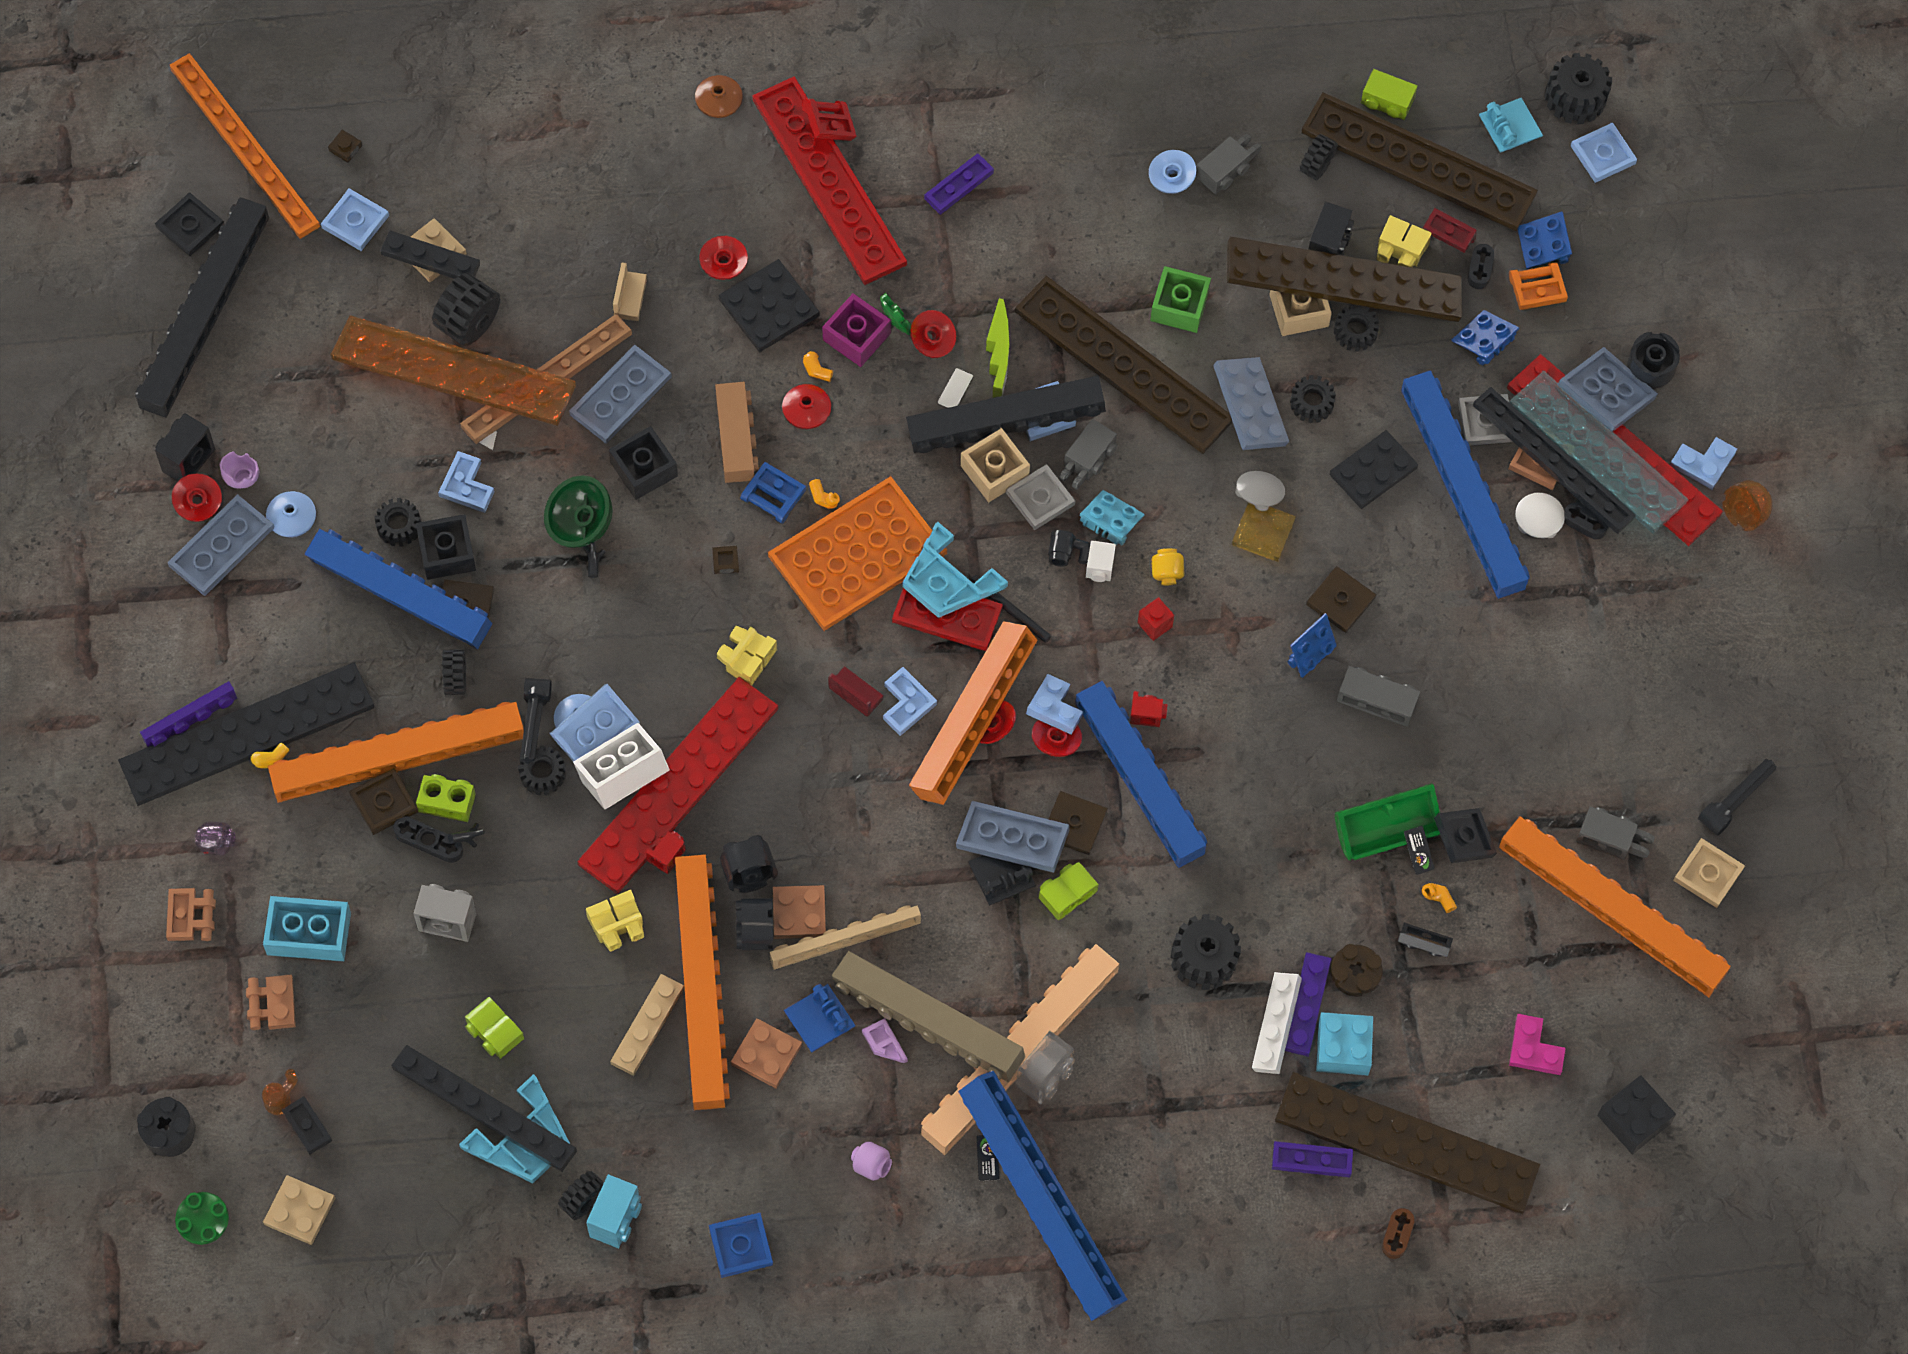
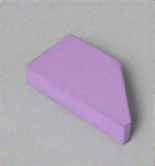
M885 1018L862 1029V1033L874 1055L901 1063L908 1062L904 1051Z

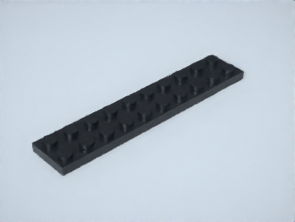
M355 662L171 737L155 747L152 745L118 759L137 806H140L251 760L254 752H270L279 743L287 745L375 707Z

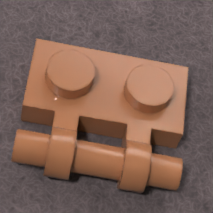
M195 888L169 889L166 932L168 941L194 940V931H202L201 940L211 941L212 932L215 930V922L212 921L213 910L216 908V900L213 899L214 890L205 889L203 891V898H196ZM195 909H203L202 920H195Z
M293 976L266 977V987H259L258 978H249L246 998L249 999L247 1020L250 1021V1029H261L260 1021L268 1020L270 1030L296 1027ZM260 998H267V1009H260Z

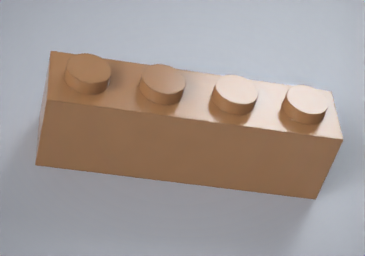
M745 382L715 384L725 483L751 481L754 477V471L759 470L758 457L752 456V449H756L755 434L750 435L749 428L754 427L753 412L748 413L747 405H752L750 390H745Z

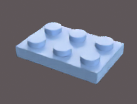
M605 684L556 727L550 735L574 762L640 722L611 687Z

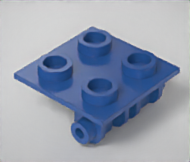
M1563 211L1520 225L1518 233L1526 269L1553 260L1559 261L1560 264H1565L1569 261L1568 258H1570L1572 250Z
M1483 310L1451 341L1477 354L1476 360L1483 366L1484 364H1489L1494 355H1498L1500 351L1505 349L1506 345L1515 339L1514 336L1519 327Z
M1326 613L1290 645L1293 654L1289 656L1287 662L1292 668L1298 667L1302 678L1309 671L1313 670L1337 646Z
M821 984L816 985L812 989L814 991L812 994L784 1010L811 1053L856 1026L828 984L825 986Z

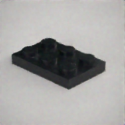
M1385 430L1330 470L1329 475L1362 510L1418 468V463Z

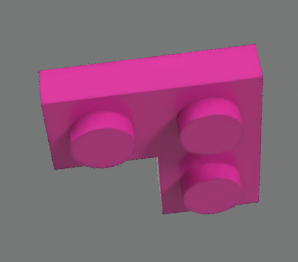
M1517 1014L1509 1066L1561 1075L1565 1048L1540 1043L1543 1018Z

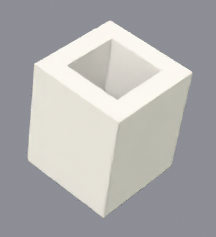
M1091 541L1086 578H1091L1096 582L1111 581L1116 544Z

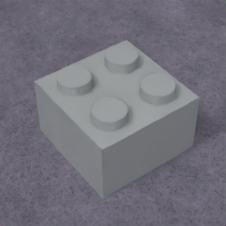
M430 884L429 886H421L413 914L418 931L468 942L475 921L476 910L473 898L468 892L463 890L448 891L444 890L442 886Z

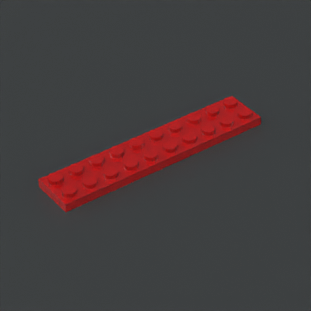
M795 76L752 95L754 104L863 284L867 285L907 266L905 256L834 140L814 137L807 112H804L802 109V102L808 97Z
M1542 354L1508 383L1507 389L1686 545L1690 546L1722 515L1723 511L1623 424L1611 433L1560 389L1557 384L1565 374Z
M738 677L666 759L670 770L638 791L577 861L578 865L618 895L647 861L646 851L648 849L653 851L652 848L655 841L660 836L664 837L667 831L671 832L678 826L779 709L778 705L741 677Z

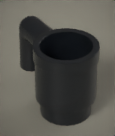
M1055 530L1051 532L1048 551L1050 564L1059 567L1067 566L1072 557L1073 548L1080 550L1078 562L1080 564L1088 563L1089 542L1076 539L1075 535L1068 531Z

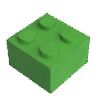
M1164 266L1152 305L1150 321L1197 333L1208 298L1211 278Z

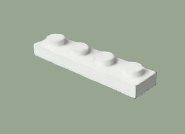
M1274 972L1252 1069L1255 1072L1280 1073L1302 980L1299 974Z

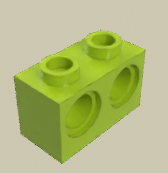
M424 775L416 801L418 811L420 813L468 822L476 795L474 785L465 780H446L441 775ZM432 791L440 792L436 797L428 796ZM456 796L465 797L461 802L453 801Z

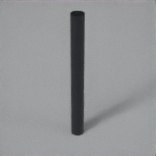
M974 575L970 581L975 583L980 577ZM999 592L988 596L994 602L1003 604V609L1022 625L1027 626L1044 643L1050 640L1052 635Z

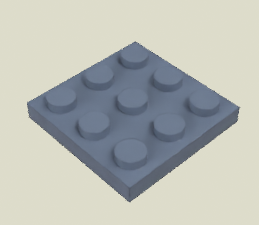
M1605 347L1561 378L1557 384L1560 389L1611 433L1654 401L1658 395L1650 386L1637 379L1631 370Z

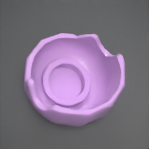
M232 451L222 457L219 464L222 479L228 486L241 489L252 486L257 481L260 473L257 461L247 453L239 456Z

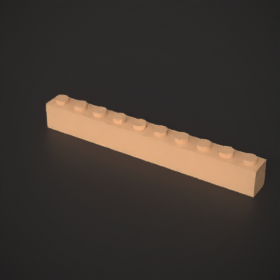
M1097 944L1091 950L1086 948L1079 956V962L1074 968L1069 966L1061 975L1062 980L1056 986L1052 984L1043 996L1045 998L1039 1004L1035 1002L1026 1013L1028 1016L1022 1022L1018 1020L1009 1030L1010 1035L1007 1039L1022 1046L1026 1058L1010 1082L1003 1079L999 1080L1005 1091L1118 973L1119 963ZM980 1066L978 1068L974 1067L976 1071L970 1077L964 1076L956 1087L958 1089L952 1096L950 1094L946 1095L940 1102V1108L935 1114L929 1113L921 1123V1135L943 1155H946L976 1123L969 1109L963 1103V1099L958 1091L976 1077L987 1073V1070Z

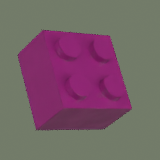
M852 293L822 327L823 341L862 367L891 334V319Z

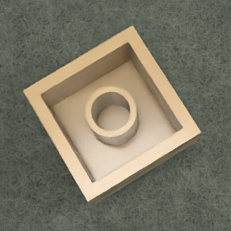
M1270 290V298L1282 336L1329 327L1331 310L1328 300Z
M1002 428L961 453L962 469L988 503L1004 494L1006 489L1027 477L1030 472V464Z

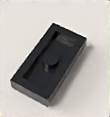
M1405 922L1398 942L1403 943L1408 948H1420L1437 957H1448L1453 941L1451 937Z
M305 1096L282 1109L283 1114L309 1155L332 1142L330 1135Z

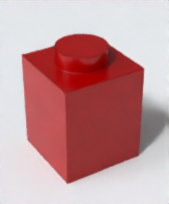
M1159 597L1139 611L1138 624L1153 641L1173 627L1174 614Z

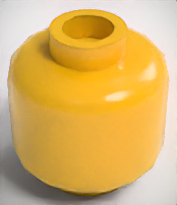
M1172 548L1157 550V554L1152 557L1153 578L1161 581L1163 586L1176 585V580L1184 577L1183 555L1177 553V549Z

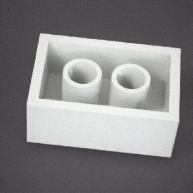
M639 723L573 762L582 783L604 809L614 805L670 770L662 750Z

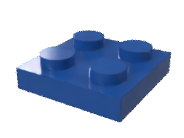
M761 1213L709 1225L721 1278L773 1265Z

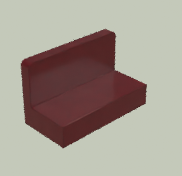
M1434 208L1423 226L1424 230L1432 233L1431 236L1464 253L1469 245L1476 240V229Z
M845 666L837 675L831 673L828 677L829 689L866 717L883 700V695Z

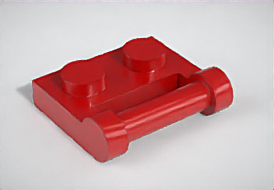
M811 98L803 100L802 109L804 112H807L815 138L852 141L857 137L845 101L830 103L818 102ZM819 111L834 112V114L819 113Z

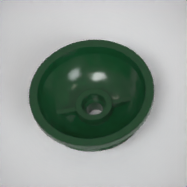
M584 475L571 477L559 484L548 498L544 510V524L549 536L556 543L568 548L587 546L591 542H596L608 529L613 513L612 502L606 487L595 478Z

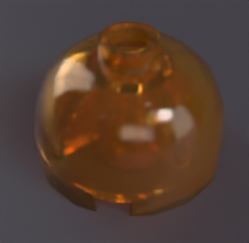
M1752 480L1741 481L1730 486L1724 492L1726 496L1722 502L1725 515L1734 526L1739 524L1744 528V531H1752L1769 519L1773 509V501L1766 487L1759 482Z

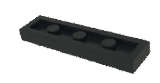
M391 230L380 250L381 255L453 279L460 277L464 273H470L475 277L480 266L479 259Z

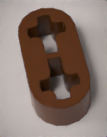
M1397 1209L1391 1215L1382 1243L1383 1253L1391 1259L1403 1256L1407 1248L1414 1225V1216L1408 1209ZM1401 1216L1406 1217L1405 1221L1409 1224H1404L1402 1231L1397 1230L1399 1221L1395 1219H1400ZM1395 1236L1400 1237L1398 1246L1402 1247V1249L1397 1248L1396 1251H1392L1391 1245L1387 1243H1392Z

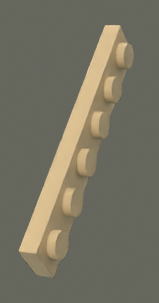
M903 906L897 909L895 913L889 915L885 913L878 914L870 921L863 923L856 921L849 924L847 928L841 930L830 929L824 932L822 936L816 938L805 937L794 945L788 946L784 944L774 948V951L770 952V961L774 970L920 924L921 914L918 906Z

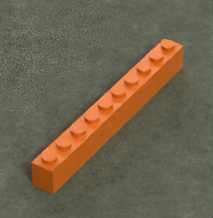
M503 702L494 708L476 709L471 714L463 716L453 715L448 717L447 720L440 722L429 721L417 728H402L397 733L389 735L379 734L374 736L373 739L366 741H352L347 746L339 748L329 747L320 753H305L293 760H278L273 765H269L268 769L274 793L279 803L375 778L393 768L398 772L522 740L524 729L517 703Z
M1519 816L1502 838L1499 846L1501 850L1707 997L1712 995L1727 975L1731 966L1724 957L1718 954L1714 955L1706 949V946L1700 940L1692 939L1686 935L1679 925L1671 924L1664 919L1659 911L1648 908L1638 896L1627 893L1617 881L1603 876L1596 866L1582 861L1575 851L1565 849L1555 837L1550 834H1544L1531 820L1523 819Z
M706 855L675 857L694 1110L725 1108V1099H730L729 1083H723V1074H728L727 1058L721 1057V1049H726L725 1033L720 1034L719 1025L724 1024L723 1009H718L717 1000H722L721 984H716L715 978L716 975H720L719 960H714L713 952L718 951L717 935L712 936V927H717L716 912L710 911V903L715 902L714 887H708V879L713 878L712 863H707Z

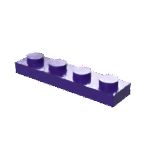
M228 681L140 731L144 743L147 747L152 745L155 747L175 734L184 733L192 724L208 719L218 709L229 707L237 699L234 688Z
M1308 952L1305 954L1300 976L1302 980L1285 1048L1287 1052L1309 1057L1331 962L1329 957Z

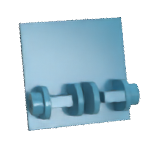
M1522 98L1501 106L1491 102L1487 105L1488 110L1479 114L1500 153L1543 136Z
M1102 490L1079 516H1081L1080 521L1083 522V526L1088 527L1097 534L1103 529V538L1108 534V540L1116 545H1123L1127 539L1126 535L1145 514Z

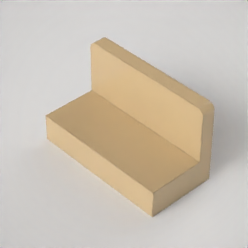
M621 263L613 301L614 315L617 314L621 319L639 321L647 274L628 272L627 263Z

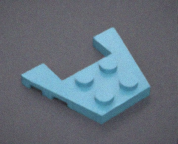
M939 522L934 525L931 535L925 541L922 551L916 557L902 586L938 618L1008 587V581L993 568L975 583H972L946 561L939 553L954 540V535Z
M533 1074L517 1089V1094L534 1109L527 1118L570 1144L537 1077ZM477 1128L459 1144L462 1150L531 1183H534L551 1167V1165L506 1138L497 1146H494Z

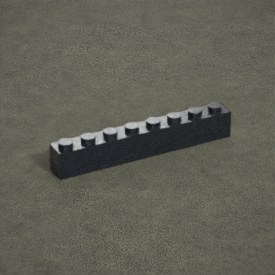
M1099 375L907 416L906 419L913 452L928 453L936 448H952L959 443L978 442L1001 428L1005 433H1021L1035 426L1049 427L1053 423L1061 421L1072 422L1084 416L1095 417L1106 412Z

